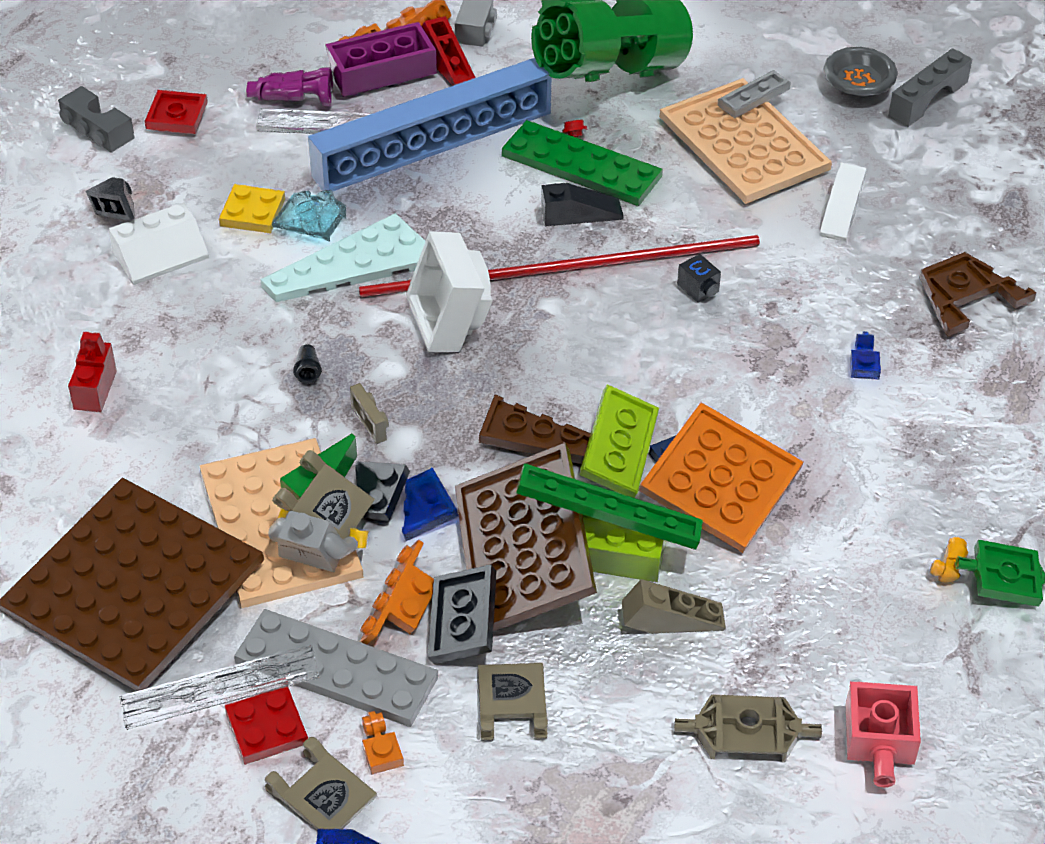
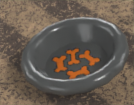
M846 47L837 50L826 59L823 68L827 81L834 88L846 94L857 96H873L886 92L895 84L898 76L895 63L886 54L866 47Z

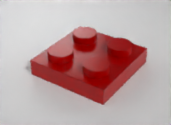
M157 90L145 119L146 129L196 134L208 103L207 94Z
M288 685L224 705L225 713L244 765L301 747L308 739Z

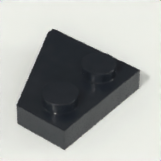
M356 461L357 487L375 499L363 516V519L390 521L410 474L409 468L406 464Z

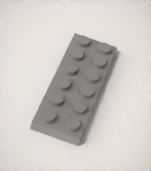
M267 609L262 611L234 655L235 664L256 670L367 712H382L384 718L411 727L438 679L437 669ZM283 664L290 665V666H286V667H283V666L277 667V666L283 665Z

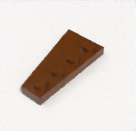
M495 394L479 433V443L531 454H537L565 443L570 450L572 462L582 464L591 433L570 424L559 425L550 416L545 414L537 416L528 412L527 407L518 403L514 406L504 402L503 397Z

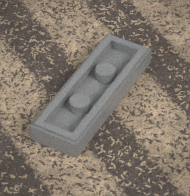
M773 70L719 98L718 107L733 118H737L788 91L791 82Z

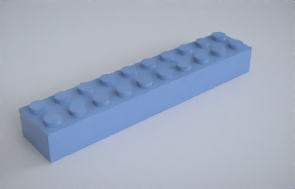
M535 58L309 135L311 177L323 193L328 194L518 126L526 120L532 121L551 114L552 77L549 76L544 67H539Z

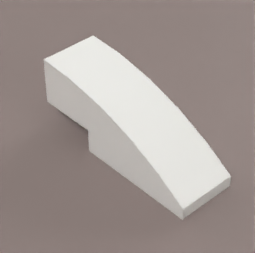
M841 162L819 236L846 242L864 186L867 168Z

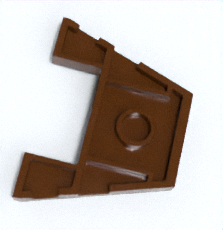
M966 252L921 269L919 276L942 328L948 337L969 327L970 320L957 307L998 292L1016 309L1035 301L1036 292L1029 287L1024 290L1017 286V281L1009 276L1003 278L993 272V267Z

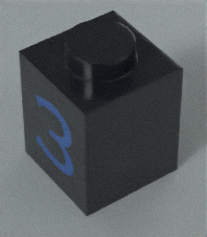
M698 254L679 264L677 285L699 303L719 292L721 271L704 256Z

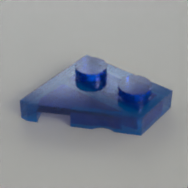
M433 468L407 479L405 483L406 500L404 501L403 509L405 520L404 527H402L405 541L459 517L457 508Z

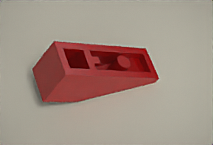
M443 16L424 21L422 28L436 49L437 70L452 86L476 78L447 17Z

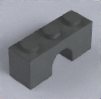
M80 86L58 99L59 115L65 124L71 125L80 134L86 135L98 146H102L112 153L135 139L132 118L115 107L108 112L101 113L98 96L85 87Z

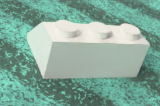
M184 202L109 228L113 254L133 285L209 258L195 217Z

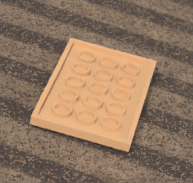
M744 78L660 109L659 117L745 204L831 170L832 161L768 101L737 118H733L718 107L719 98L748 84Z
M316 438L200 465L201 476L217 528L262 551L265 560L236 590L241 608L364 578L363 569L356 550L340 559L335 572H330L279 557L278 542L272 541L269 537V528L277 520L281 509L272 501L275 494L281 489L280 478L299 467L301 458L308 450H312L316 454L321 453Z

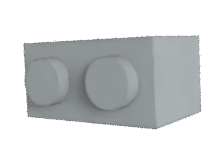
M463 0L455 21V36L459 44L483 47L486 38L491 37L492 23H495L497 18V9L493 8V0Z

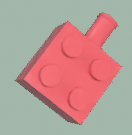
M850 681L845 704L847 760L873 762L874 784L883 788L891 787L896 781L894 763L915 765L921 743L917 686Z

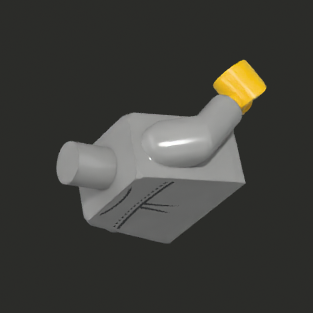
M282 508L277 520L271 525L268 532L270 539L278 542L279 557L330 572H335L340 559L349 555L357 548H366L369 531L350 528L349 536L342 539L329 521L312 517L305 513L287 511Z

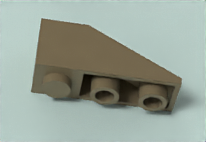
M640 579L622 599L624 626L651 634L724 631L726 629L721 602Z

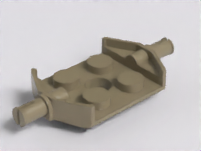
M711 694L700 713L695 714V719L675 718L674 732L698 734L699 741L711 759H715L716 752L781 754L782 762H786L798 738L822 737V724H803L802 718L796 716L784 697ZM744 717H751L757 721V724L748 726L740 720Z

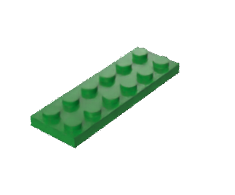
M528 120L522 124L502 147V157L600 193L619 198V200L636 206H640L662 178L663 169Z

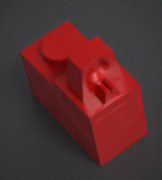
M83 332L80 339V350L75 360L76 366L68 384L73 410L102 412L117 372L112 344L104 342L100 333Z

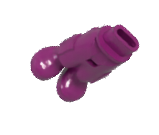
M321 67L318 70L304 72V70L286 73L274 72L264 78L263 76L259 77L258 81H248L246 94L247 97H258V100L302 101L305 99V94H315L319 97L322 106L331 107L333 74L331 67Z

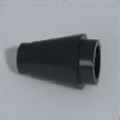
M310 344L302 345L299 348L293 368L295 377L304 384L315 382L322 373L316 350Z

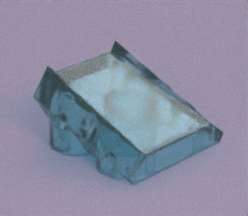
M323 190L316 195H312L310 191L293 193L273 220L272 227L330 242V236L343 218L346 219V205L337 200L331 190Z

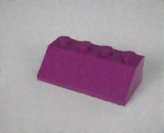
M419 22L325 44L335 83L343 97L437 74L436 49Z

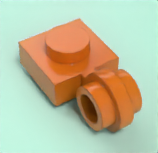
M367 712V716L362 717V724L366 737L372 735L373 737L362 740V745L371 775L404 766V758L395 732L381 735V733L386 732L382 712Z

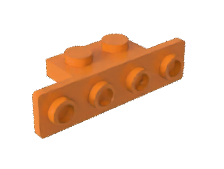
M432 0L425 7L414 9L413 6L402 10L400 12L401 16L387 22L384 30L419 22L422 26L424 21L446 16L448 20L451 17V12L445 0Z
M417 540L411 547L406 545L396 559L399 562L397 569L394 568L385 580V584L388 586L386 591H382L376 598L372 606L376 609L373 616L370 615L360 629L364 633L360 640L361 643L368 645L375 639L386 619L408 634L416 630L433 595L434 583L432 577L413 565L424 544L422 541Z

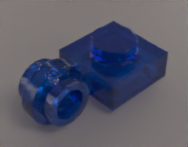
M868 331L856 334L855 350H851L850 354L851 378L879 380L881 374L880 351H873L874 335L869 334Z

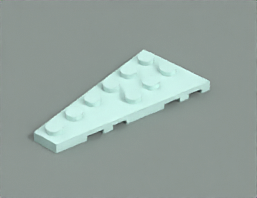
M395 213L260 279L261 287L275 302L307 296L311 290L325 287L326 291L336 289L337 284L350 282V285L386 278L392 276L394 271L407 268L409 272H412L416 269L425 240Z

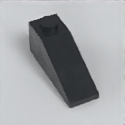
M111 177L86 190L96 215L129 221L135 219L134 202L131 197L132 190L124 179Z
M570 183L541 185V211L545 227L623 220L619 198Z

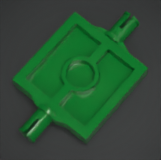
M978 540L974 546L975 559L957 556L955 569L972 571L977 579L978 596L1037 607L1043 601L1042 586L1045 585V572L1039 563L1038 550Z

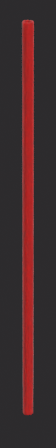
M758 235L491 269L488 272L491 281L759 246L760 241ZM411 280L360 286V298L407 292Z

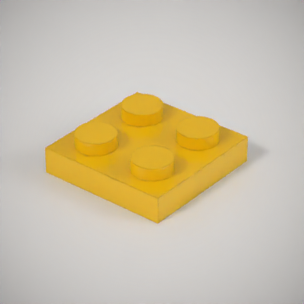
M234 184L220 214V226L272 233L286 199L285 191Z

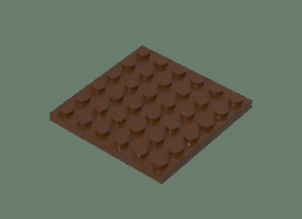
M122 477L0 598V611L141 694L265 559L262 551Z

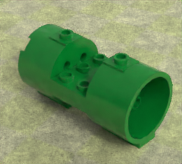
M541 0L542 7L538 11L540 16L537 25L532 26L531 32L532 50L539 67H544L549 76L555 79L585 78V82L600 80V75L610 73L609 70L614 64L621 70L629 72V75L639 74L640 78L654 76V71L677 68L687 58L693 40L691 17L680 0H616L617 3L612 8L602 0Z

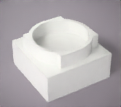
M429 231L406 293L428 352H460L466 335H471L473 330L480 328L484 323L493 301L491 298L490 277L485 261L480 251L467 249L461 233Z

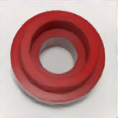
M573 120L564 122L562 133L573 137L583 136V131L588 129L587 126H584V120Z

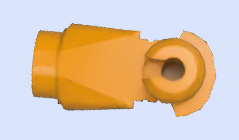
M959 537L950 538L943 561L937 559L932 563L930 568L931 575L938 576V581L944 583L954 582L961 576L959 573L960 569H955V562L957 556L967 558V542Z

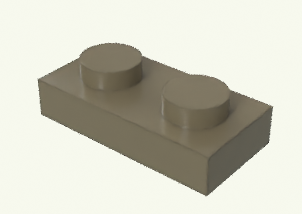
M361 383L350 386L351 407L374 442L379 444L387 441L386 428L389 427V422L384 411H379L376 407L372 393H367Z

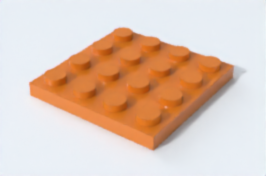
M701 402L641 482L638 491L668 509L702 519L703 530L744 553L802 468L804 461Z

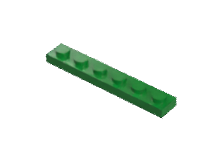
M526 463L522 467L516 491L517 494L694 550L697 549L700 543L702 519Z

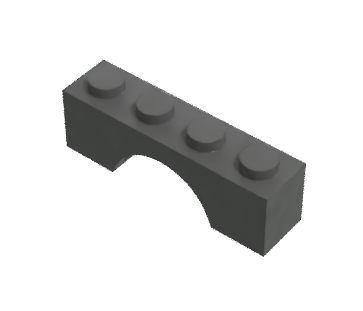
M950 49L892 92L888 116L907 127L911 126L924 116L930 101L939 90L944 88L951 93H955L968 83L973 59L958 50Z

